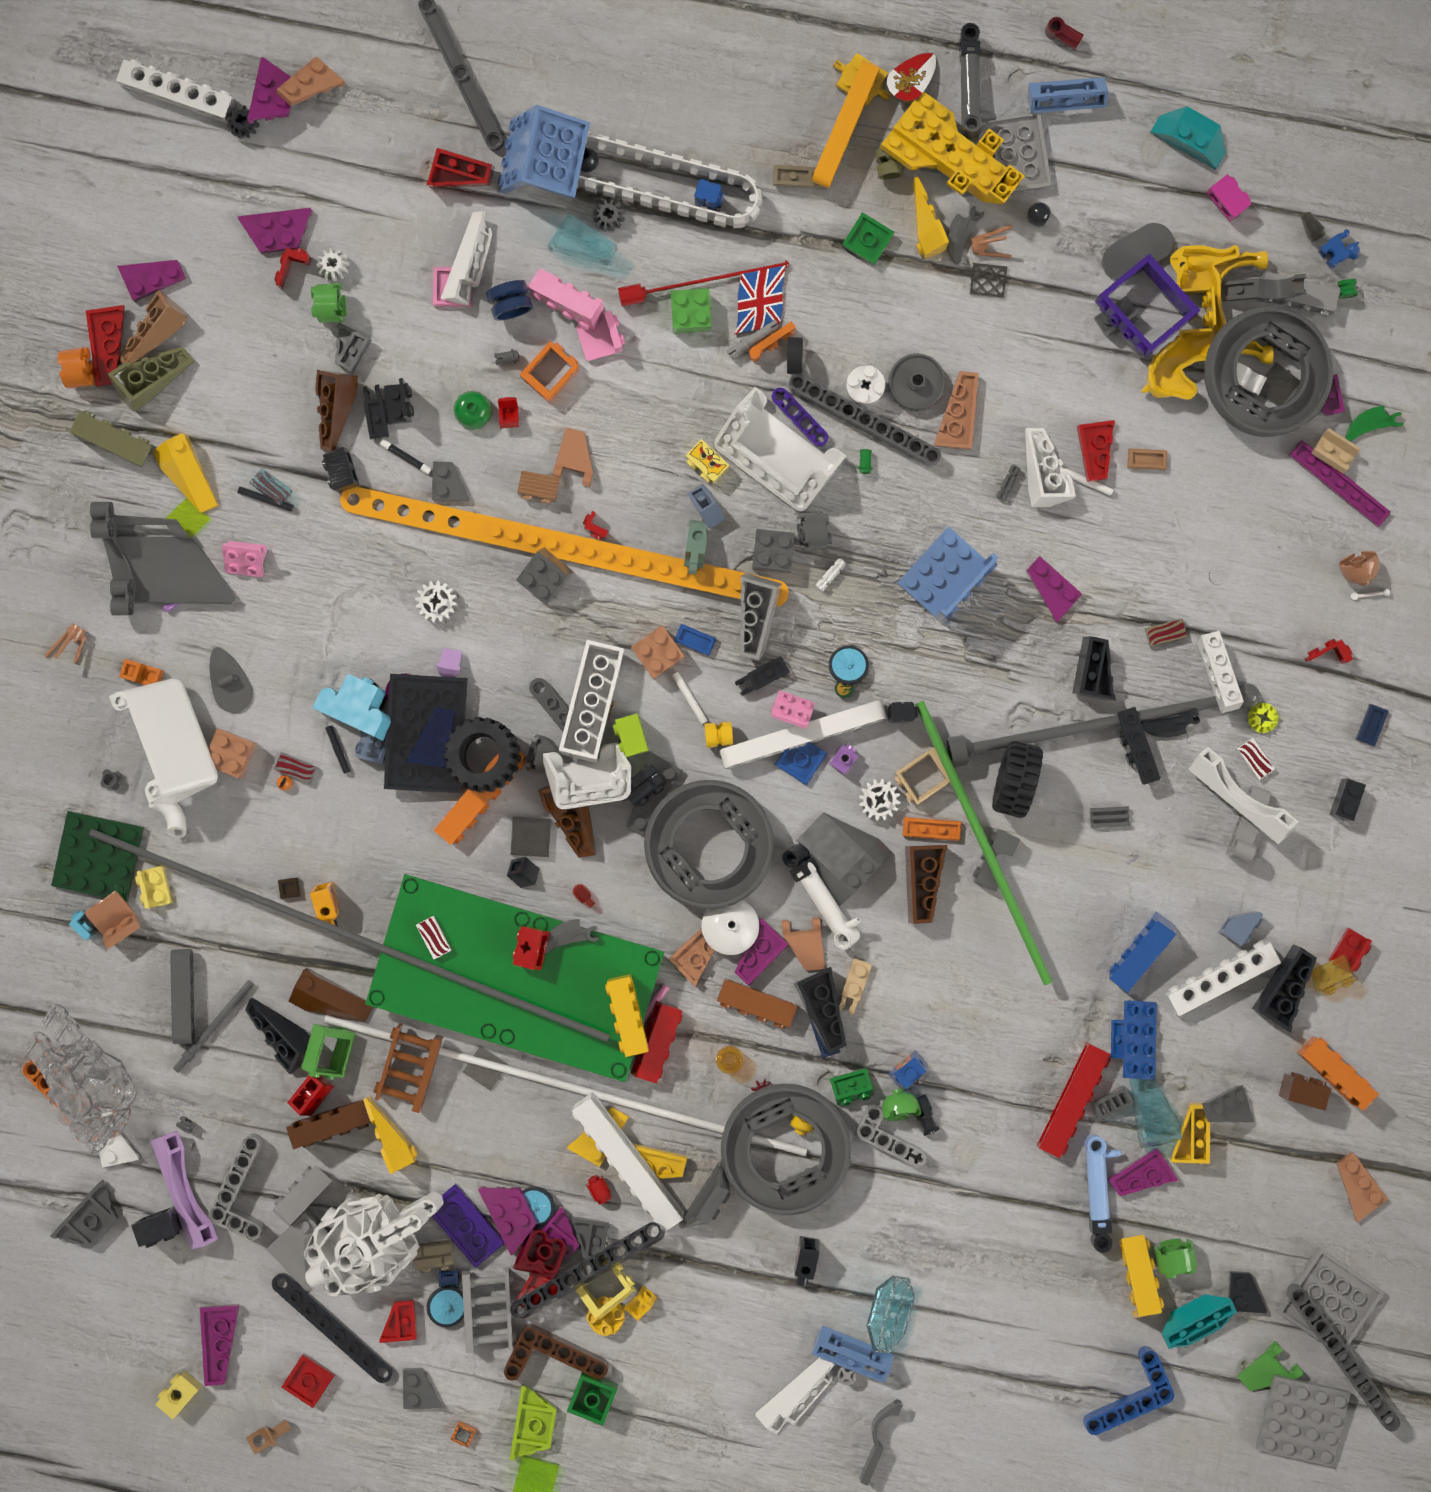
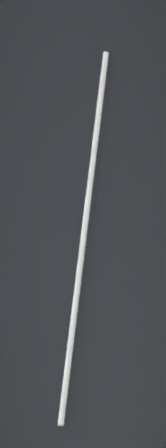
M326 1015L324 1023L389 1041L393 1040L390 1039L391 1033L328 1015ZM398 1040L399 1044L430 1052L426 1047ZM440 1047L439 1055L586 1096L593 1092L600 1100L715 1132L723 1133L725 1126ZM755 1134L751 1142L806 1156L807 1153L805 1148Z

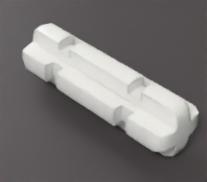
M838 558L834 566H831L822 576L823 579L816 583V587L820 591H824L828 586L827 584L834 580L840 573L839 571L846 566V563Z

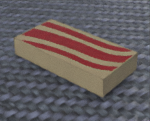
M1183 619L1145 628L1149 647L1187 637Z

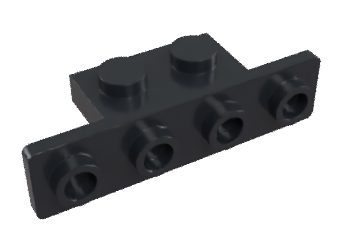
M1136 707L1118 712L1117 716L1122 727V731H1119L1121 735L1119 736L1121 746H1125L1127 751L1125 758L1128 765H1131L1132 768L1136 767L1142 785L1160 780L1161 777Z

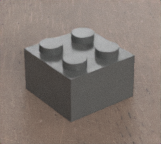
M756 529L752 569L790 573L795 533Z
M544 547L537 551L516 581L541 602L547 604L553 600L574 571Z

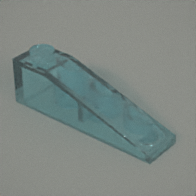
M1129 1079L1140 1148L1160 1146L1182 1139L1178 1118L1170 1108L1168 1100L1162 1094L1156 1079Z

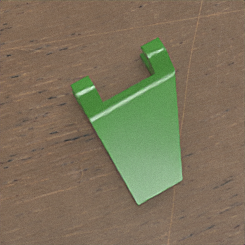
M1274 1341L1262 1355L1238 1374L1237 1377L1250 1391L1271 1386L1273 1374L1297 1379L1303 1375V1371L1297 1364L1292 1366L1289 1371L1284 1368L1274 1357L1283 1351L1281 1346Z

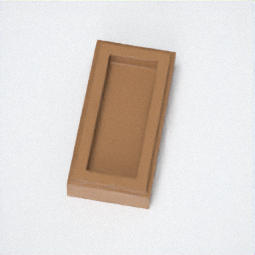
M1129 448L1127 468L1166 470L1167 450Z

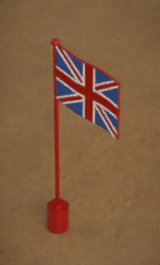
M785 260L784 263L646 290L645 286L641 287L640 283L619 287V299L621 307L643 303L648 293L741 275L738 290V321L735 334L760 330L774 319L777 321V325L780 324L783 310L782 285L785 268L789 267V262Z

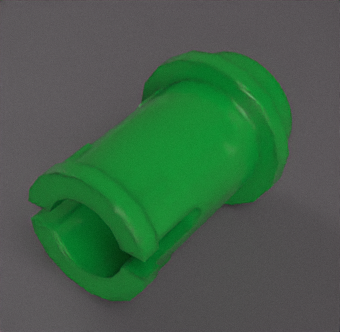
M870 449L860 450V466L857 468L860 474H870L871 470H873V467H871L872 450Z

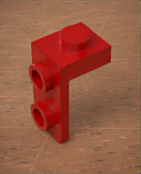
M286 248L285 253H282L280 258L281 268L280 271L276 272L274 279L278 288L283 289L291 261L310 266L312 258L307 254L306 250Z
M1334 638L1324 643L1326 647L1320 650L1317 647L1309 651V656L1304 658L1308 662L1333 649L1340 663L1345 664L1353 660L1351 656L1353 653L1351 648L1345 645L1342 639L1336 641Z

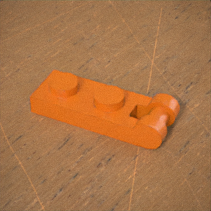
M789 322L752 347L749 351L750 360L753 362L758 361L762 353L767 350L769 352L779 346L778 343L783 339L787 341L788 337H793L795 335L793 332L796 330L793 322Z

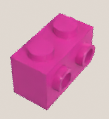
M1229 174L1225 175L1206 192L1229 222L1234 220L1252 204L1249 195L1244 191L1242 192L1238 187L1237 180L1234 177H1230Z

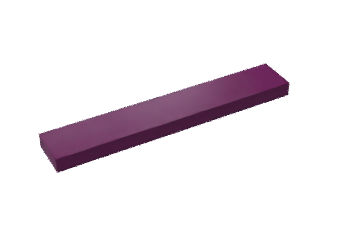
M1301 440L1288 456L1372 524L1379 527L1391 511L1345 474H1342L1311 454L1313 448Z

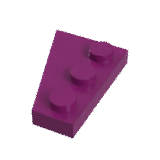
M1156 1147L1108 1178L1119 1196L1179 1181Z

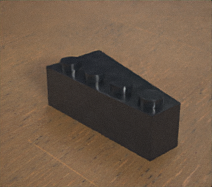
M1293 944L1252 1009L1280 1028L1291 1033L1294 1017L1298 1014V1006L1301 998L1303 999L1304 989L1307 981L1310 979L1317 957L1302 947Z

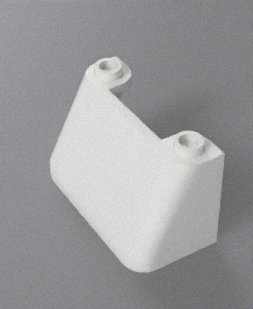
M618 742L601 747L597 763L584 760L563 764L559 753L550 752L543 754V764L556 806L560 809L620 801L630 795L631 765L624 753L620 752Z

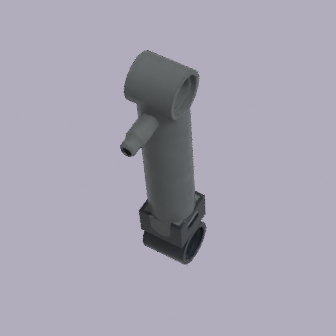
M974 23L963 25L959 39L961 134L967 139H974L979 135L981 121L996 120V114L980 113V41H978L980 29ZM967 34H971V35H973L974 37H973V38H968V37H966V35H967ZM973 124L975 128H968L967 125Z

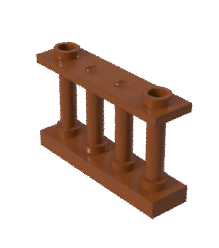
M399 1023L396 1028L393 1027L390 1035V1039H393L381 1080L376 1082L373 1093H376L375 1100H379L383 1093L409 1101L413 1105L412 1111L419 1113L423 1107L444 1037L436 1034L434 1039L426 1040L401 1032L403 1024ZM398 1040L426 1047L430 1051L428 1058H420L396 1050ZM393 1057L420 1065L424 1069L423 1075L418 1077L390 1068ZM388 1075L416 1084L419 1087L417 1094H409L385 1086Z

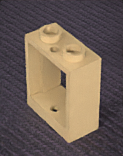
M934 747L896 771V777L894 778L900 788L903 786L907 791L905 796L909 802H914L915 805H918L950 783ZM929 756L944 780L917 797L902 774Z

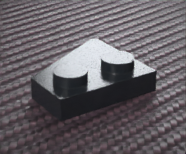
M1230 1271L1228 1298L1232 1300L1236 1311L1267 1313L1251 1273Z

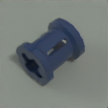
M439 1269V1287H443V1285L459 1286V1269H455V1271Z

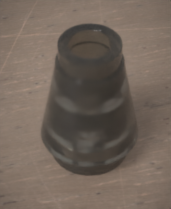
M1307 212L1300 217L1306 235L1312 242L1319 240L1326 234L1324 231L1325 227L1311 212Z

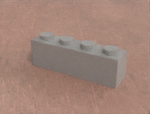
M1267 271L1261 275V279L1268 280L1291 278ZM1304 281V289L1306 290L1304 295L1288 299H1261V301L1264 303L1276 302L1280 303L1281 307L1291 308L1292 306L1298 308L1301 312L1313 311L1317 312L1318 316L1328 317V315H1332L1336 310L1340 289Z

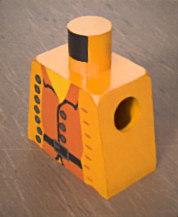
M328 882L314 886L310 892V897L316 917L338 926L336 917L340 913L334 883Z

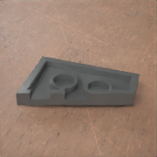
M1243 1085L1235 1086L1202 1103L1207 1122H1254Z

